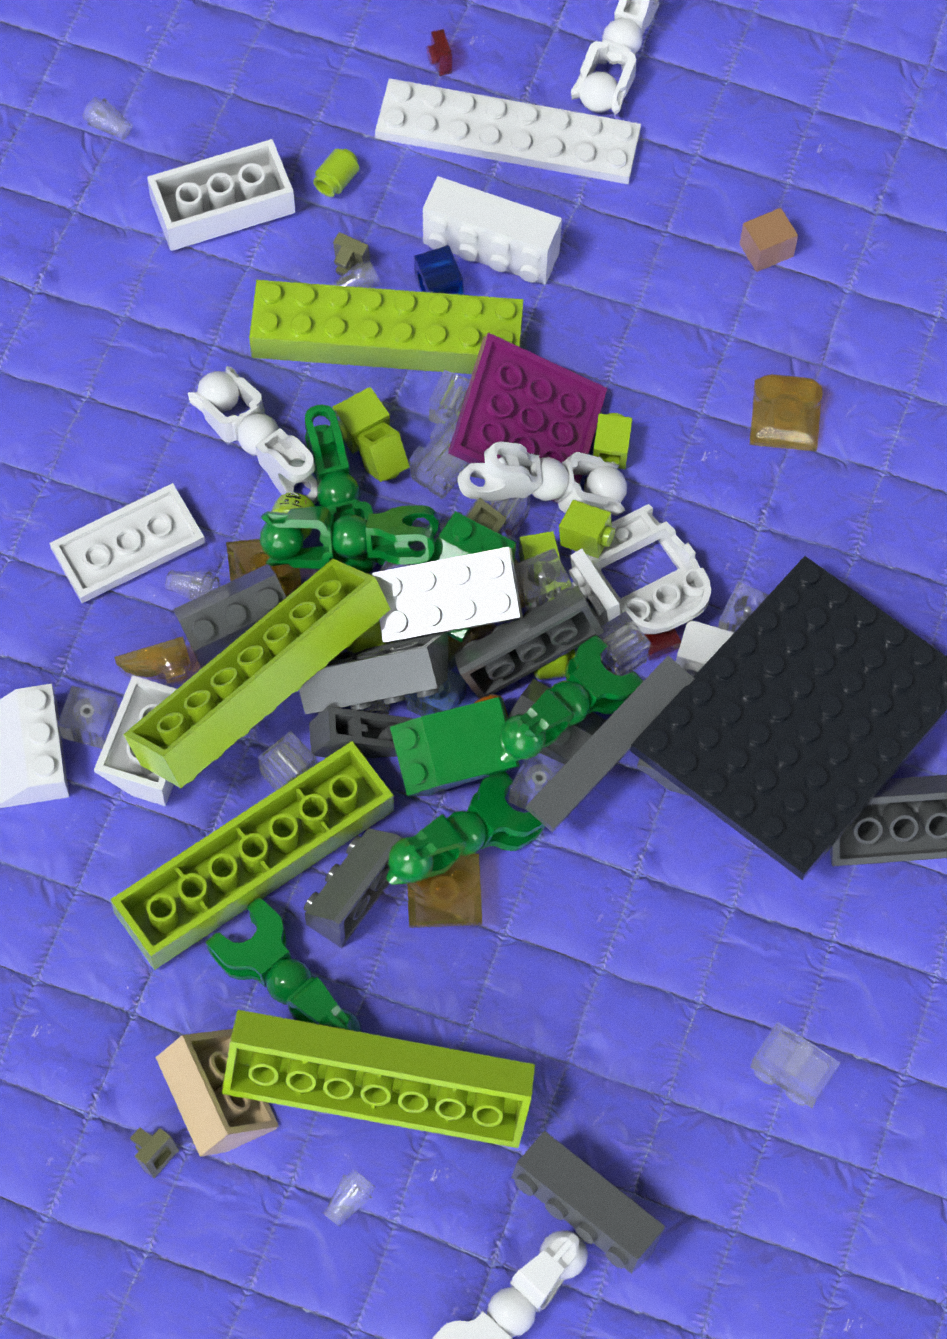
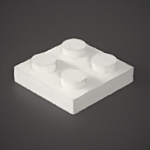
M583 549L570 555L572 569L569 570V573L574 581L571 583L572 588L577 585L579 586L601 627L605 626L610 635L623 629L619 603Z

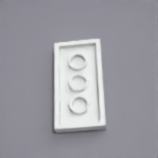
M172 483L49 544L81 603H84L204 544L205 538Z
M509 547L372 573L391 609L379 619L383 643L523 618L512 550Z

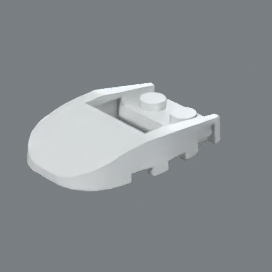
M649 504L612 522V527L615 528L614 539L610 547H604L599 558L587 555L618 601L621 619L630 628L639 633L657 634L669 631L694 619L708 606L711 595L710 580L704 568H700L696 561V552L689 543L684 544L676 536V530L667 521L660 524L653 517V507ZM658 540L678 570L620 599L602 574L601 568Z

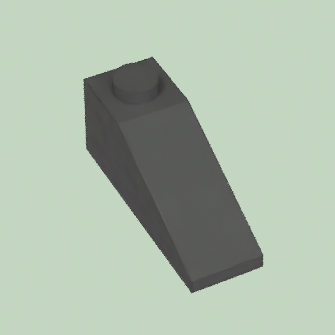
M328 706L309 722L311 756L327 758L353 741L365 758L395 757L397 754L390 727L414 718Z

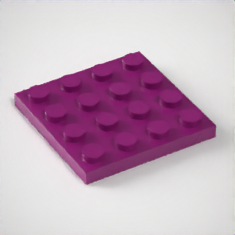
M488 333L482 340L448 454L470 464L485 463L484 452L496 442L521 444L527 449L528 453L539 455V459L551 457L561 463L575 452L589 454L598 422V415L601 412L607 388ZM574 475L575 482L579 485L582 475Z

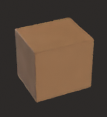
M780 207L743 223L740 246L755 271L758 272L794 257L798 234Z

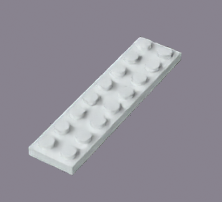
M389 78L375 130V138L629 184L641 124Z

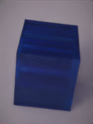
M449 245L414 256V275L421 292L463 295L464 280Z

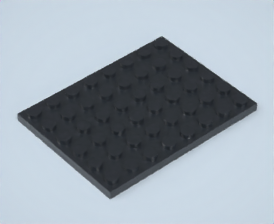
M804 556L696 673L695 679L689 685L684 686L631 744L630 751L803 880L947 714V656L811 559Z

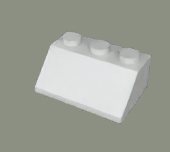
M132 675L94 771L131 796L166 806L174 784L141 766L123 734L172 694L176 688Z
M52 684L16 689L0 699V808L68 798L69 791L58 706Z

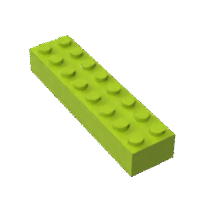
M256 280L249 335L251 358L472 374L482 340L488 333L520 347L523 299Z
M335 559L329 561L123 734L140 765L179 788L193 781L197 774L211 762L220 758L224 751L238 739L248 734L252 727L265 716L271 714L279 704L292 693L298 691L306 681L318 671L324 669L334 657L345 648L351 646L354 640L368 628L374 626L382 616L391 610L376 578Z
M351 741L111 898L114 914L150 965L156 970L248 909L247 906L256 898L263 899L394 812V795L353 741Z
M237 1009L230 1040L222 1094L519 1148L532 1098L535 1064Z

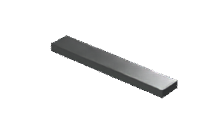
M667 656L527 804L525 809L553 833L628 753L631 744L684 686L689 685L695 678L670 656Z

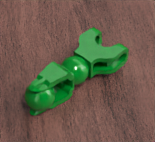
M328 405L312 406L305 413V446L311 452L314 459V474L318 482L317 499L321 506L329 510L331 516L334 515L335 521L341 516L348 514L361 516L367 521L368 515L373 514V510L369 503L359 500L360 487L354 477L349 474V464L336 413ZM324 416L329 420L330 426H314L312 422L316 417ZM336 552L334 555L335 560L364 573H370L377 563L384 567L386 565V560L368 558L367 552L361 557L353 559L341 557Z
M425 505L399 506L383 513L369 514L367 521L361 516L353 514L341 516L335 521L334 515L331 516L329 510L324 506L290 509L288 513L267 511L261 515V519L266 524L260 531L259 540L263 552L269 556L266 564L270 566L289 564L293 568L321 569L330 559H334L335 552L341 557L350 559L361 557L367 552L368 558H381L397 565L421 564L430 560L434 553L435 542L433 537L438 530L439 517L433 508ZM417 518H425L429 521L430 525L427 528L414 527L412 523ZM301 528L320 530L319 539L323 546L302 548L304 537ZM422 542L426 548L422 551H415L409 545Z
M598 635L593 636L578 647L575 657L566 665V680L554 684L550 689L548 688L525 714L512 716L504 723L500 733L502 745L499 755L500 759L507 763L535 757L543 748L553 744L567 726L581 722L590 712L613 714L644 680L634 671L620 676L606 670L601 663V653L608 645Z
M506 771L482 780L478 792L470 800L467 811L453 812L447 818L442 814L421 829L416 835L401 838L397 841L389 852L388 865L390 869L386 879L391 885L420 882L423 879L446 872L460 856L473 855L480 848L482 850L489 846H496L507 851H516L538 838L545 826L530 812L516 811L507 804L505 797L510 785L515 782Z
M256 898L247 906L250 911L251 922L257 928L251 939L243 943L232 942L221 933H215L205 941L209 954L229 977L238 980L253 979L259 981L265 988L267 987V991L274 1000L288 1006V1010L294 1020L362 1032L361 1023L357 1017L350 1011L339 1007L318 977H312L310 970L304 963L291 959L290 952L286 948V934L282 918L261 898Z

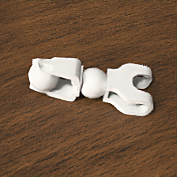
M619 0L614 20L604 29L602 42L595 41L588 49L580 69V76L571 89L572 100L580 98L583 105L592 112L603 113L612 109L615 115L620 112L623 99L626 97L636 75L635 54L642 45V36L653 20L659 0ZM608 61L611 64H621L623 72L619 82L617 83L615 78L607 72H594L596 66L599 63L606 64Z
M226 366L225 372L213 371L206 374L199 381L197 392L188 393L190 403L204 414L205 420L225 442L231 443L237 440L245 452L252 456H257L259 464L267 472L282 495L293 493L296 484L302 482L311 490L305 496L315 504L318 501V482L312 475L315 471V464L311 452L298 438L287 435L279 428L273 418L265 414L261 394L244 378H240L232 367ZM239 396L250 408L239 416L231 415L226 417L222 414L231 410L237 404Z
M496 442L484 452L485 463H471L458 475L459 488L462 494L470 499L477 500L481 498L484 501L491 502L514 497L526 498L532 494L535 498L543 501L555 500V502H558L560 510L564 513L568 510L572 500L609 511L616 516L625 511L621 502L627 493V482L623 474L617 470L620 465L615 462H604L600 457L580 452L573 453L561 463L551 457L539 459V455L528 453L527 449L521 444ZM574 475H588L585 480L584 492L581 490L580 485L575 482ZM470 476L484 479V486L478 487L474 485L470 480Z
M561 1230L553 1232L543 1241L540 1246L539 1255L513 1276L510 1282L511 1287L501 1289L493 1295L488 1303L487 1314L483 1311L472 1321L459 1320L446 1323L432 1339H512L511 1337L524 1334L534 1323L536 1311L540 1312L548 1306L564 1280L573 1278L582 1272L588 1257L586 1244L572 1231Z

